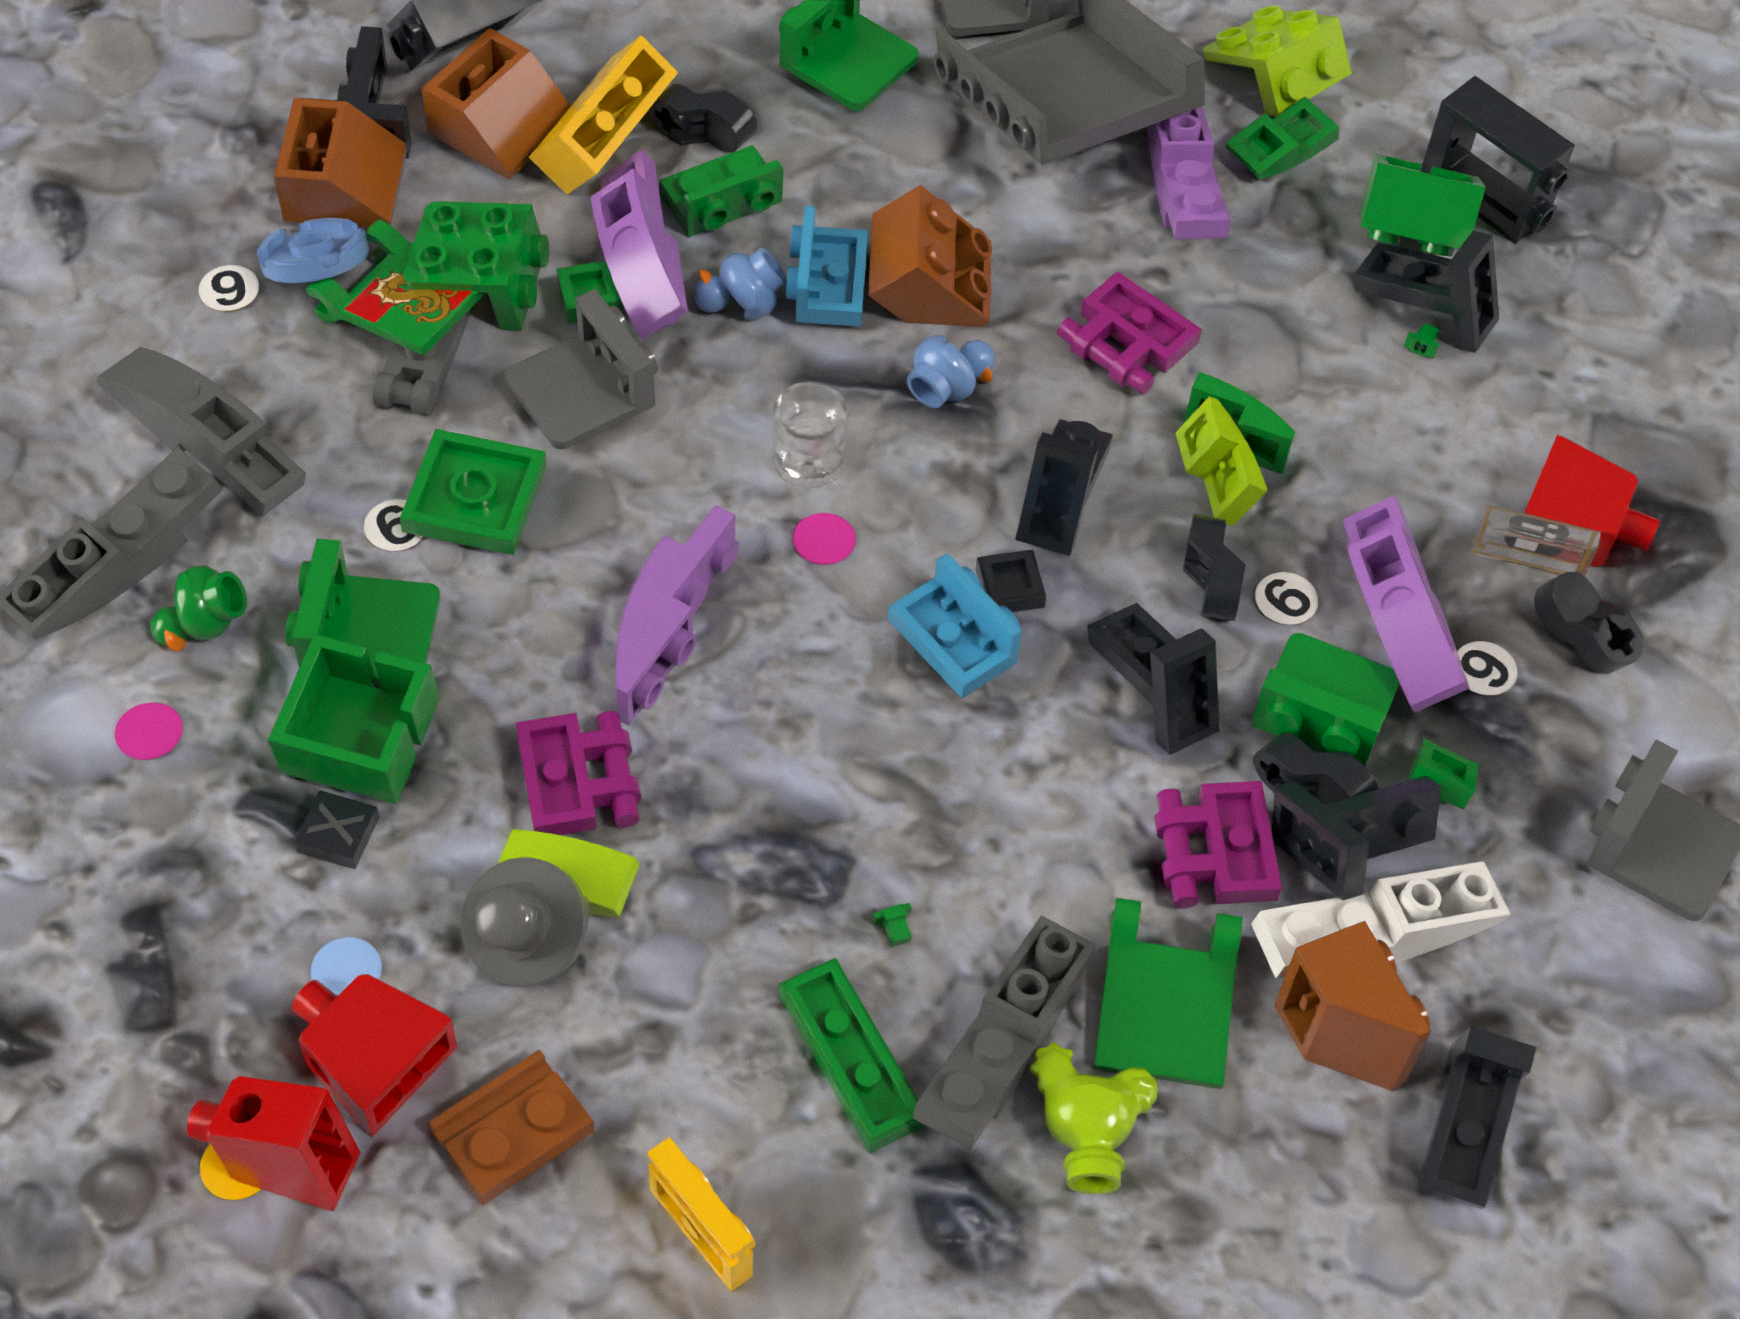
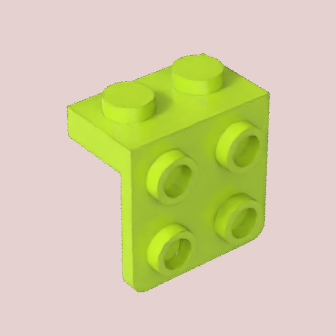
M1278 5L1261 8L1253 13L1252 20L1241 26L1231 27L1219 32L1216 35V41L1202 49L1206 61L1254 68L1264 111L1268 116L1277 117L1304 96L1311 99L1352 74L1339 17L1318 15L1315 10L1286 11L1282 10V7Z

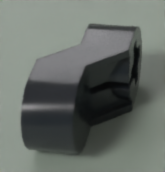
M672 84L649 108L650 117L658 130L680 146L709 142L725 152L732 153L755 135L758 129L757 120L750 108L727 91L696 94L685 86Z
M1193 514L1183 571L1204 590L1201 608L1202 616L1235 621L1246 564L1223 544L1226 529L1225 519Z
M1569 571L1545 582L1537 589L1534 597L1535 610L1549 635L1574 645L1582 659L1591 669L1598 673L1609 674L1636 662L1641 656L1644 648L1643 636L1629 611L1602 600L1593 584L1585 576Z
M1288 732L1280 733L1253 756V764L1257 774L1273 793H1275V787L1296 781L1325 805L1379 789L1372 774L1349 752L1315 753L1302 740Z

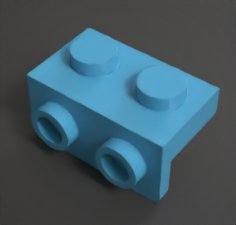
M805 206L803 226L792 225L790 258H799V267L788 266L786 299L796 300V322L861 327L868 230L815 227L816 207Z
M948 553L936 560L935 577L889 606L888 621L961 699L1017 663L1022 634L1017 618L1007 607L998 606L983 590L975 573L968 567H961Z

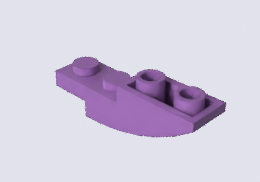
M1199 107L1147 126L1152 170L1164 229L1172 228L1175 239L1228 238L1230 217L1212 164L1214 142L1203 108Z
M641 149L600 177L602 190L591 196V203L598 237L612 279L637 334L645 340L658 330L674 324L688 310L678 241L664 229L655 162Z
M1395 495L1342 519L1350 545L1346 547L1362 593L1383 646L1412 710L1418 712L1469 689L1470 687L1441 604L1430 587L1403 507Z
M717 505L712 508L684 545L664 535L648 557L634 583L624 609L618 633L615 660L618 714L620 721L628 726L642 708L648 710L655 704L662 692L664 679L674 665L680 667L690 657L697 639L696 635L693 634V613L698 610L704 601L710 581L718 571L726 572L737 556L739 542L735 540V514Z

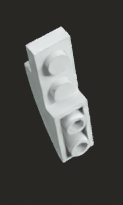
M1484 861L1378 879L1369 892L1343 901L1338 897L1262 910L1255 917L1251 925L1271 970L1277 979L1285 977L1296 947L1362 921H1366L1376 940L1380 939L1388 945L1395 962H1399L1439 949L1505 921L1510 916V912Z

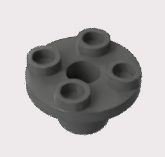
M521 857L509 859L487 870L470 889L461 915L463 943L476 967L486 976L499 983L516 987L548 985L563 974L580 954L587 935L588 920L591 914L590 904L573 878L560 867L536 858Z

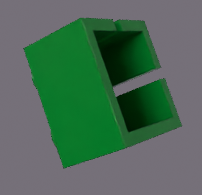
M1375 153L1358 214L1361 227L1367 228L1369 232L1368 237L1391 244H1400L1402 236L1419 240L1418 243L1422 244L1421 249L1424 251L1452 257L1454 249H1459L1471 232L1474 231L1486 188L1480 178L1434 166L1431 167L1430 173L1420 171L1421 163Z
M314 634L268 738V743L280 772L397 804L417 757L413 744L421 746L440 700L431 665L378 651L374 664L382 689L375 688L377 679L366 647Z

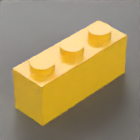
M640 35L609 59L529 158L562 191L569 194L600 171L678 72Z

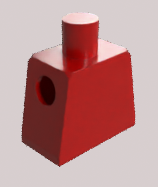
M1557 435L1523 515L1596 532L1597 534L1584 563L1520 547L1516 548L1592 567H1600L1604 565L1615 540L1647 552L1661 520L1628 508L1638 484V479L1634 474L1571 440ZM1564 528L1567 533V542L1561 549L1552 553L1581 559L1592 534Z
M369 974L358 975L339 995L335 994L319 980H312L302 987L292 1003V1011L310 1024L298 1039L306 1064L370 1137H373L458 1048L453 1022L450 1017Z
M239 1076L231 1081L221 1103L204 1099L197 1101L191 1109L187 1122L189 1138L210 1143L229 1175L238 1182L333 1212L361 1154L329 1090L321 1087Z

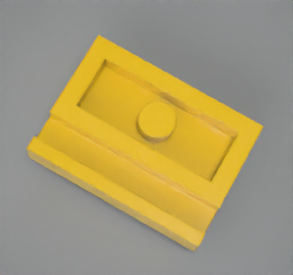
M669 1136L647 1152V1156L652 1161L648 1164L650 1191L732 1292L753 1276L752 1249L755 1247V1241L742 1220L734 1213H731L713 1191L703 1172L687 1159Z

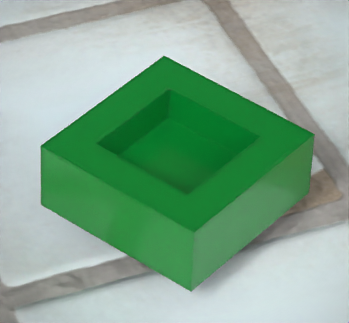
M606 261L556 269L557 283L568 324L577 323L576 298L596 289L609 307L616 306L622 313L621 298Z
M1423 738L1413 756L1408 781L1423 776L1429 777L1441 786L1439 804L1450 803L1464 810L1475 792L1479 764Z

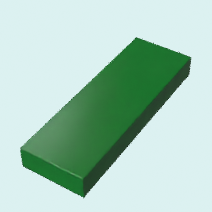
M836 958L779 983L778 994L868 1153L926 1126L913 1118L918 1098Z

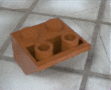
M491 28L484 32L422 87L428 134L508 180L531 160L529 156L571 107L531 50Z
M294 98L274 174L283 221L304 223V221L311 219L342 218L357 223L358 227L369 228L376 220H382L391 225L407 154L406 143L346 101Z
M919 185L872 214L868 295L905 323L983 327L990 323L991 240L988 239L981 229L974 228L955 213L947 202L938 199L922 185Z
M1366 921L1296 947L1274 1007L1304 1060L1381 1088L1395 1091L1404 1087L1431 1032L1429 1028L1430 1022L1421 1000L1414 994L1409 995L1397 975L1396 962L1390 948L1384 941L1376 940Z

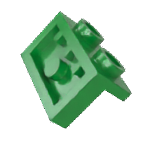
M754 145L660 179L659 191L664 202L689 238L707 230H716L728 222L754 212H763L773 205L782 202L784 169L777 160L766 164Z

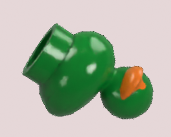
M205 565L192 566L185 572L179 573L174 588L175 606L164 607L154 614L150 622L151 634L155 641L169 647L174 652L182 651L190 636L198 640L216 639L228 629L232 619L241 617L246 611L247 595L241 580L230 571L219 573L217 570Z

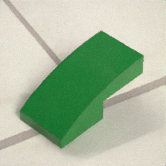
M1304 96L1273 120L1264 113L1225 142L1226 149L1261 180L1283 173L1326 149L1339 139V126Z
M1199 372L1191 389L1184 422L1189 419L1209 396L1219 400L1244 436L1258 466L1283 475L1296 432L1279 415L1253 396L1218 378Z

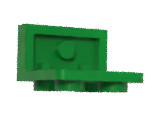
M804 0L797 7L788 9L780 20L778 28L780 33L779 66L853 111L864 110L917 64L918 49L859 14L860 0Z
M435 201L428 204L425 208L403 273V279L406 286L410 289L488 293L500 329L522 331L528 308L532 309L536 304V281L540 268H545L548 264L549 241L546 235H541L532 204Z
M317 538L311 561H303L300 568L298 591L302 599L299 610H291L286 623L287 646L294 647L299 667L314 634L366 647L377 679L376 685L381 686L374 664L378 651L427 664L441 601L439 588L431 583L348 575L341 541Z
M1294 633L1289 637L1275 670L1271 668L1260 692L1251 726L1276 736L1284 732L1293 734L1318 753L1349 752L1363 766H1366L1400 683L1393 668L1306 634Z

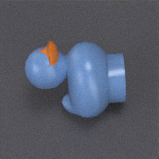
M764 248L758 249L752 255L733 253L726 256L721 262L719 276L712 275L704 269L699 270L700 278L694 286L693 299L701 310L710 313L724 309L732 295L739 305L745 309L744 318L755 320L765 317L775 308L777 290L787 284V277L777 261Z
M943 335L929 337L914 352V370L907 377V385L916 399L930 408H939L945 401H962L972 394L976 387V380L983 383L992 381L993 375L991 370L995 365V353L989 344L981 340L968 341L959 350L947 342V337Z

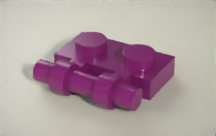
M1117 271L1083 300L1081 316L1089 322L1085 326H1081L1068 317L1060 324L1057 335L1071 344L1070 351L1084 361L1091 358L1108 370V378L1122 388L1129 385L1144 395L1153 386L1155 376L1142 367L1149 362L1163 373H1166L1199 343L1202 329ZM1111 336L1126 346L1127 349L1120 353L1104 342V340Z
M606 711L598 714L595 719L597 731L580 733L577 713L516 722L534 831L566 835L596 830L594 808L603 806L613 809L615 824L618 827H631L639 822L637 804L641 801L642 796L639 781L631 775L628 757L632 754V745L628 731L622 729L620 716L617 712ZM598 759L604 762L606 777L589 780L586 761Z
M1262 781L1201 784L1198 794L1199 805L1183 806L1181 792L1177 789H1165L1157 794L1159 812L1155 814L1154 821L1157 837L1164 840L1167 860L1162 864L1165 886L1172 889L1175 907L1186 909L1196 906L1199 903L1196 885L1205 882H1213L1216 904L1278 901L1282 885ZM1204 833L1208 854L1191 855L1188 836Z

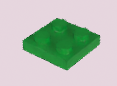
M435 429L400 516L402 532L514 555L547 466L546 451Z

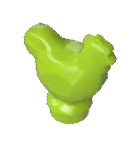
M1051 1043L1046 1048L1037 1049L1034 1055L1036 1062L1029 1069L1038 1078V1090L1044 1094L1046 1125L1050 1134L1056 1140L1073 1150L1063 1160V1168L1067 1172L1068 1187L1079 1193L1094 1195L1111 1193L1118 1190L1121 1186V1173L1125 1170V1161L1114 1149L1128 1138L1137 1116L1147 1113L1155 1103L1158 1092L1156 1079L1145 1068L1136 1067L1125 1069L1110 1078L1078 1073L1071 1063L1074 1057L1072 1050L1063 1049L1057 1043Z

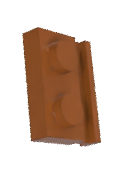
M540 1050L428 1122L431 1135L435 1140H438L445 1150L446 1156L482 1206L595 1132L592 1118L558 1073L551 1069Z

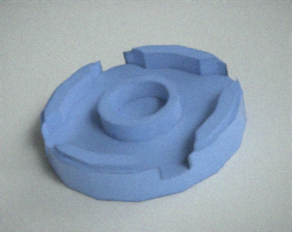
M320 218L298 224L300 232L288 236L285 229L273 232L261 242L256 251L264 277L275 282L303 283L334 277L353 269L365 260L369 252V246L364 229H358L357 223L342 218Z

